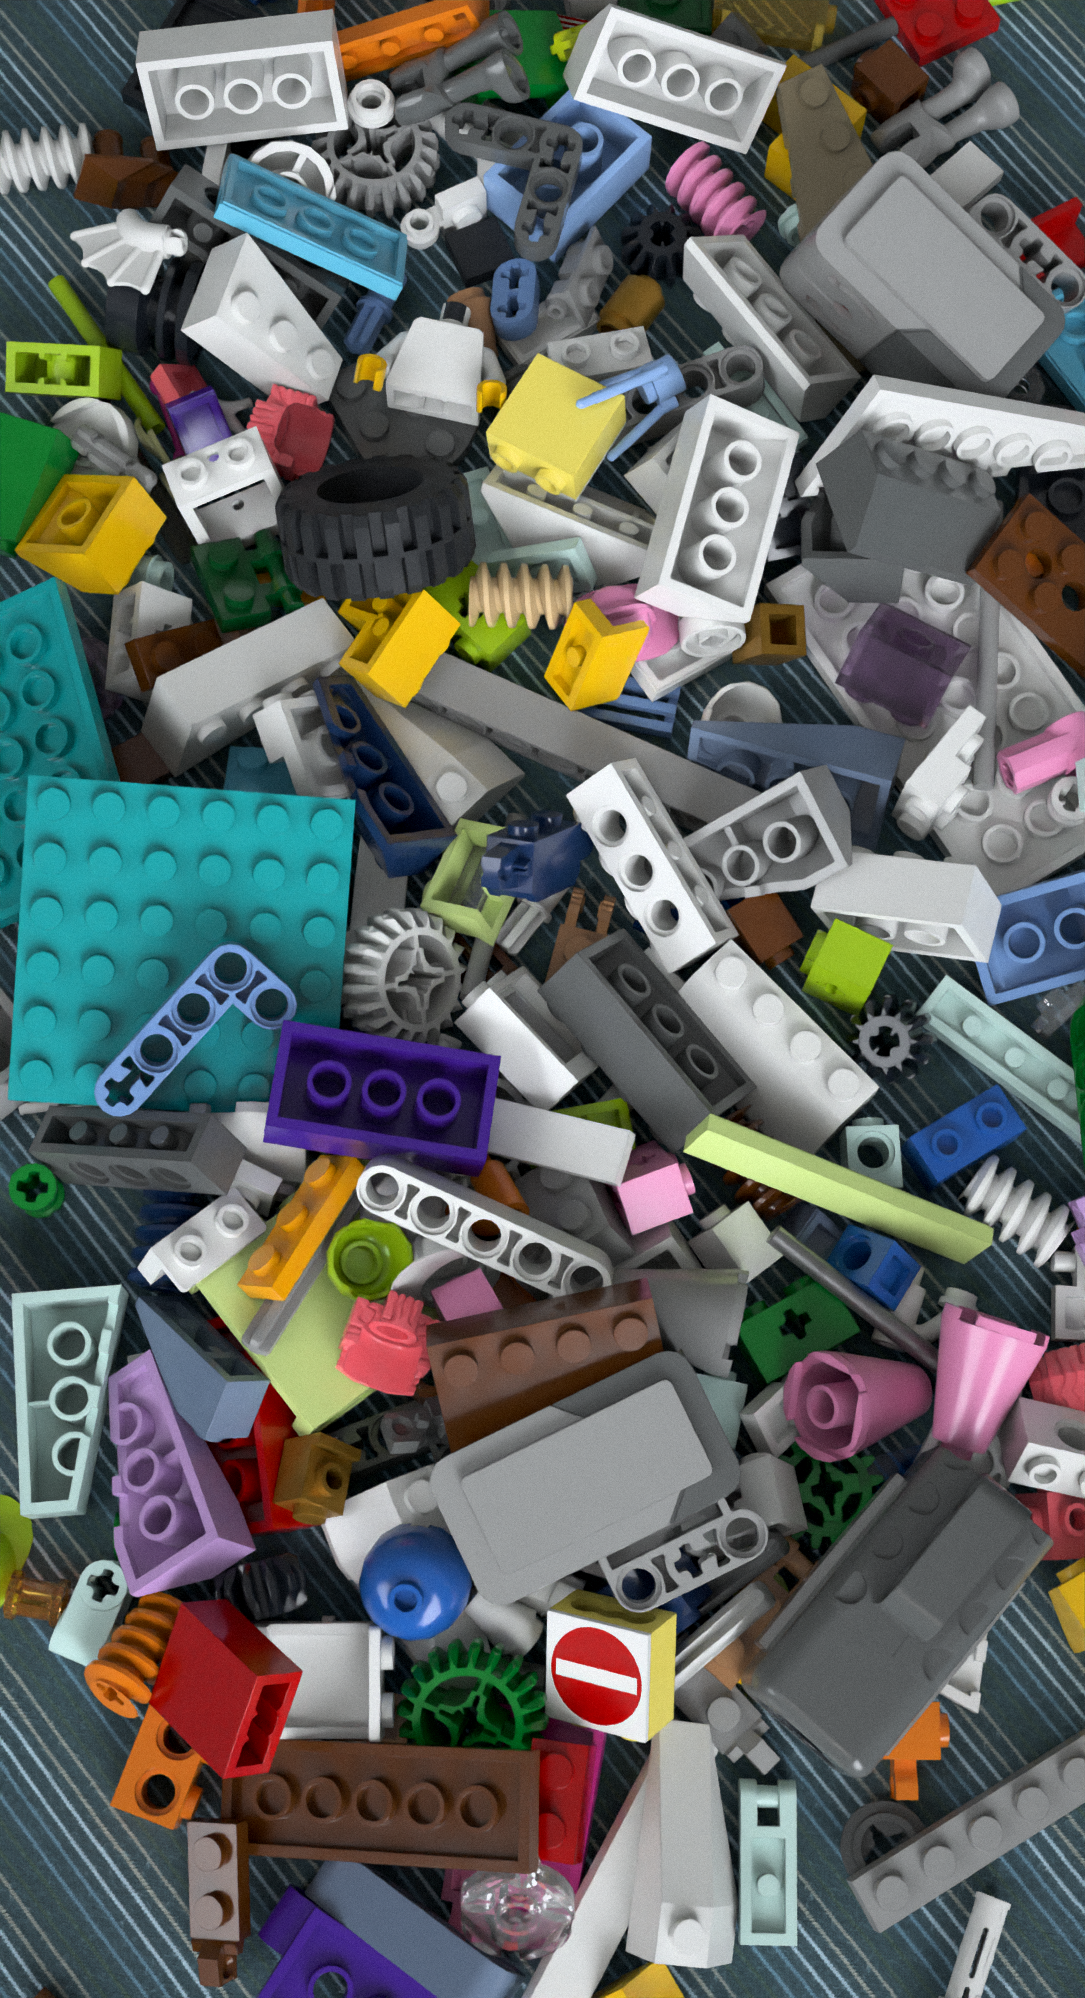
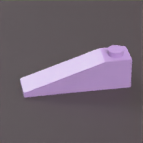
M149 1349L108 1377L110 1440L117 1444L118 1475L112 1477V1495L119 1497L120 1526L113 1527L114 1547L130 1595L135 1597L214 1578L256 1550L237 1498L205 1440L195 1435L192 1431V1426L174 1409L154 1354Z

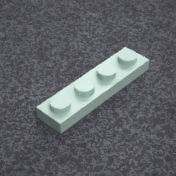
M946 975L914 1017L929 1013L931 1021L923 1025L925 1029L936 1034L940 1040L1081 1145L1073 1068Z

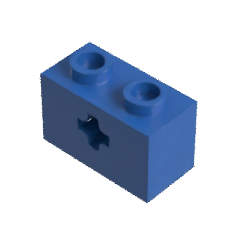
M996 1084L910 1136L900 1148V1151L927 1193H930L1014 1142L1027 1127L1000 1086Z

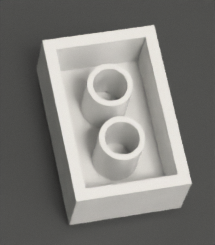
M852 846L853 865L816 884L811 908L829 930L835 918L892 944L891 951L984 963L989 961L1002 904L977 866L967 859L946 857L943 862L925 860L922 856L907 851H897L893 856L878 855L867 848Z

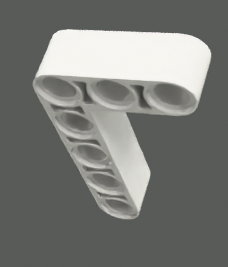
M391 1154L378 1155L370 1160L358 1179L356 1187L358 1199L362 1206L371 1213L549 1293L548 1299L612 1285V1261L607 1253L600 1248L399 1156ZM381 1172L390 1174L397 1181L399 1191L393 1195L378 1193L371 1184V1176ZM428 1196L441 1197L448 1204L450 1213L443 1218L430 1217L422 1209L421 1200ZM478 1220H491L497 1224L501 1235L493 1241H483L475 1236L471 1225ZM529 1243H541L550 1250L552 1257L543 1264H534L525 1259L522 1249ZM590 1266L597 1269L603 1279L593 1287H584L574 1280L572 1273L579 1267Z

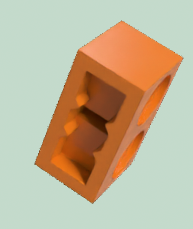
M149 1704L110 1806L174 1830L180 1827L183 1819L189 1821L194 1818L204 1792V1788L196 1786L203 1765H208V1763L193 1748L186 1753L174 1750L168 1740V1732L171 1725ZM157 1774L169 1777L175 1787L174 1799L167 1807L154 1805L147 1795L148 1783Z

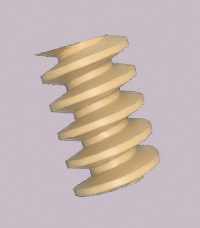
M480 562L475 576L470 577L469 627L475 626L480 612H482L488 627L491 628L496 626L500 614L504 613L509 628H515L520 615L524 614L529 629H535L540 616L545 615L549 629L555 630L561 615H565L567 620L573 607V578L568 565L562 564L557 578L552 579L547 564H542L537 577L532 578L527 563H521L516 577L513 578L505 562H501L495 577H491L486 562Z

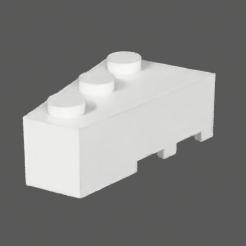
M248 232L212 248L181 331L268 396L271 395L273 384H276L278 387L290 388L294 392L300 391L302 394L314 395L317 398V404L328 401L343 359Z

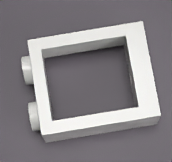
M256 426L162 465L177 507L199 545L240 537L244 548L255 544L253 537L259 530L270 529L274 536L279 534L275 504L285 486ZM214 454L219 455L216 461H209L210 456ZM262 479L265 480V482L253 486L249 489L241 491L237 494L229 496L225 499L217 501L201 509H197L198 506L205 504L209 501L217 499L221 496L229 494L233 491L241 489Z
M524 966L508 976L500 970L487 983L486 981L481 982L463 999L461 1003L467 1010L454 1023L482 1053L501 1056L499 1071L534 1107L549 1111L573 1092L599 1065L591 1061L584 1054L580 1042L566 1025L558 1021L550 1013L547 1002L537 992L542 985Z

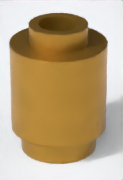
M628 275L599 313L601 319L597 323L598 332L606 333L644 326L646 332L665 307V300L662 296L660 285L647 275Z

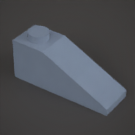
M138 1296L135 1307L174 1409L192 1426L194 1434L206 1441L220 1442L223 1439L248 1438L270 1380L181 1296Z

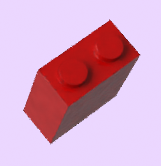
M227 1599L184 1602L180 1604L152 1690V1696L148 1703L222 1779L269 1773L303 1671Z

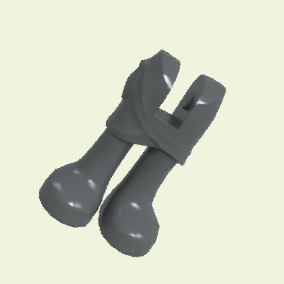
M505 10L499 11L485 19L475 31L449 48L439 47L428 55L413 58L402 63L389 74L391 87L394 92L403 94L397 98L394 104L397 122L402 126L428 120L442 112H448L449 109L460 101L488 90L495 91L508 103H519L528 99L530 96L528 78L522 65L516 58V56L521 55L523 52V41L513 17ZM487 57L482 62L454 76L455 70Z

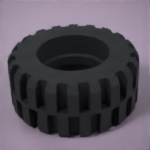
M399 454L393 457H387L386 455L372 456V458L362 460L356 458L346 460L345 463L338 465L330 464L320 467L319 471L307 472L299 476L298 481L288 483L284 490L281 491L275 504L286 575L300 591L304 590L308 595L314 597L322 595L327 600L339 601L344 598L351 599V601H366L367 598L380 597L381 600L394 598V595L407 593L409 595L421 592L422 588L438 586L445 583L446 578L459 575L463 568L469 565L475 553L476 540L467 478L457 466H453L451 462L444 459L437 461L435 457L431 456L413 457L412 454Z

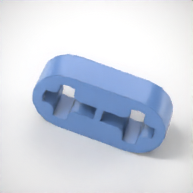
M516 258L502 263L494 273L490 312L496 334L506 341H517L530 336L536 330L538 324L541 288L536 267L527 259ZM519 282L518 288H514L516 283ZM519 310L516 312V316L512 317L513 311Z

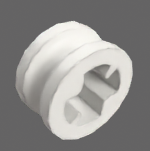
M1075 776L1059 780L1046 798L1048 816L1054 823L1062 827L1072 828L1080 826L1085 822V812H1080L1079 805L1074 812H1070L1064 809L1066 801H1059V798L1064 799L1068 792L1078 796L1077 777Z

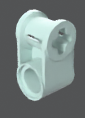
M95 1561L84 1569L69 1604L59 1618L49 1644L51 1652L84 1666H87L93 1660H98L99 1649L106 1643L111 1642L112 1633L122 1625L134 1597L130 1595L119 1561ZM114 1572L112 1582L119 1586L118 1593L106 1595L102 1599L104 1589L96 1585L99 1576H110Z

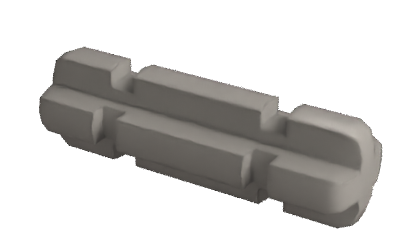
M81 425L77 428L76 434L73 435L70 441L73 449L88 457L92 463L109 475L134 476L148 494L151 493L152 488L157 483V476L146 466H142L139 461L110 440L105 439L95 429L87 425Z

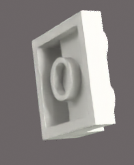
M314 689L301 694L297 698H293L291 692H283L265 699L262 702L264 709L252 716L269 763H286L297 796L336 799L349 797Z
M971 705L966 708L906 781L891 816L897 819L898 827L914 840H924L934 826L943 831L961 808L959 805L970 791L963 784L972 769L970 764L975 758L973 755L984 741V738L978 735L986 719V716Z

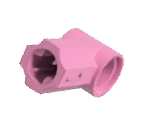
M1085 711L1069 714L1048 726L1044 733L1000 750L996 758L999 764V773L1006 787L1010 788L1014 794H1018L1064 774L1066 777H1077L1075 762L1085 758Z

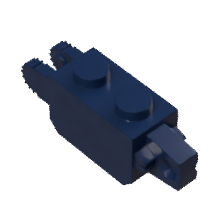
M534 811L531 813V818L509 821L506 828L487 835L486 853L482 855L481 860L483 869L481 887H485L490 895H505L527 899V901L539 902L575 885L580 871V861L590 855L591 851H593L594 843L589 834L581 828V822L562 820L563 814L557 811Z

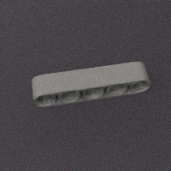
M739 345L678 365L686 384V390L698 386L704 388L706 392L698 398H688L683 395L684 392L676 395L679 407L664 414L631 446L668 434L683 421L687 410L709 394L742 408L757 402L763 395L765 388L762 358L759 353L752 347ZM743 370L753 374L749 380L744 382L733 381L730 378L734 373ZM637 387L622 393L625 396L626 425L609 452L648 415L636 411L639 406L645 403Z

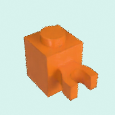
M933 1701L892 1752L882 1758L890 1759L889 1784L891 1799L918 1800L916 1760H941V1748H948L950 1738L949 1719L947 1713H940V1702Z

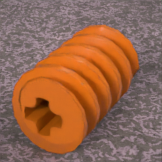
M162 1592L141 1596L138 1608H134L126 1615L125 1625L116 1628L112 1633L111 1642L106 1643L99 1649L98 1660L91 1661L85 1667L84 1677L86 1683L104 1706L127 1718L138 1717L137 1710L130 1700L133 1699L142 1704L149 1702L152 1693L144 1682L150 1685L155 1684L159 1671L157 1665H161L180 1604L183 1603L182 1601Z

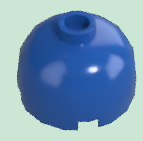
M412 1523L400 1524L382 1534L367 1553L359 1579L361 1601L372 1622L380 1626L388 1635L408 1641L431 1639L449 1629L465 1610L471 1594V1575L451 1534L441 1527L429 1525L428 1528L420 1525L410 1526Z

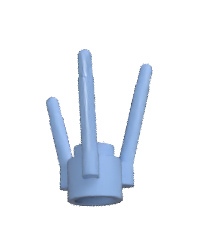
M666 354L637 369L599 381L598 383L606 386V388L578 399L576 407L583 409L636 387L647 405L654 401L657 403V406L608 452L607 460L612 462L636 442L664 414L679 407L675 396L686 390V384L678 365L669 354Z

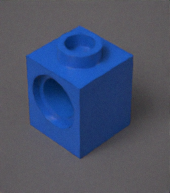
M848 1224L826 1261L884 1308L894 1312L922 1267L895 1240Z

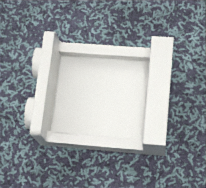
M372 1621L251 1622L303 1671L280 1739H369V1743H381L385 1736V1728H394L395 1696L394 1693H385V1670H394L395 1640L393 1636L385 1635L380 1626L375 1625Z

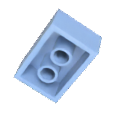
M570 90L540 118L575 129L583 141L582 163L558 246L554 254L549 257L554 263L566 253L571 244L576 243L649 169L652 136L627 116L574 100ZM523 135L511 148L522 147L527 141L526 137ZM559 145L557 151H554L553 167L560 170L563 153L568 151V147ZM495 163L483 175L487 210L514 230L530 171ZM545 184L536 189L535 195L544 202H552L560 198L562 192L557 186ZM538 216L534 233L529 235V240L532 242H538L539 237L543 235L544 219Z

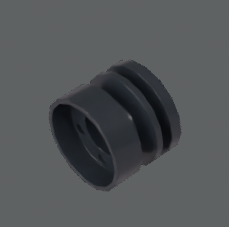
M175 257L168 266L166 273H164L162 260L152 288L147 295L130 286H109L105 307V338L107 346L122 350V353L143 356L147 354L155 338L156 352L160 360L168 362L176 354V360L179 364L191 367L195 365L202 354L203 347L183 333L181 328L207 262L196 260L189 267L185 257Z

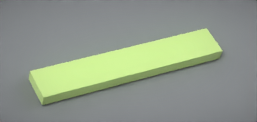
M709 1114L686 1136L683 1152L962 1264L967 1263L992 1245L994 1228L715 1114Z

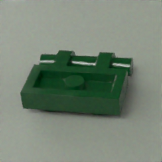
M262 529L255 533L253 537L257 546L255 550L245 551L240 537L191 546V562L222 634L269 624L271 620V607L283 605L286 614L304 607L301 598L303 591H300L288 579L285 572L281 543L275 540L270 529ZM268 572L272 581L260 584L256 575Z

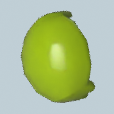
M368 1218L352 1221L349 1225L343 1226L338 1230L325 1253L327 1276L343 1296L355 1301L358 1297L367 1299L369 1302L385 1299L391 1291L392 1284L397 1276L414 1262L413 1245L398 1225L393 1222H380Z

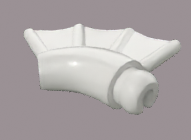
M130 208L124 209L118 214L117 222L71 233V240L75 241L83 250V259L81 261L83 267H90L100 271L106 278L108 286H130L141 291L144 295L150 292L162 260L169 259L172 255L181 257L188 249V237L183 229H171L166 224L146 222L141 219L136 210Z

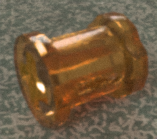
M15 1569L5 1595L4 1619L14 1620L18 1615L48 1621L50 1628H55L63 1611L68 1606L71 1580L61 1578L58 1583L26 1577L25 1571Z

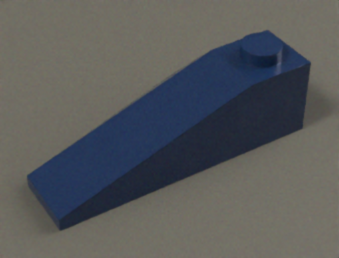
M353 676L318 677L312 685L350 800H356L355 817L362 838L373 853L377 865L384 870L388 878L423 874L458 836L355 678Z

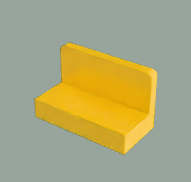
M592 599L574 602L544 678L570 711L617 700L650 627L644 620L613 626Z

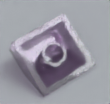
M880 603L859 631L835 683L844 687L846 693L853 699L863 703L873 702L889 710L891 716L898 722L908 726L918 725L926 729L972 645L889 603Z

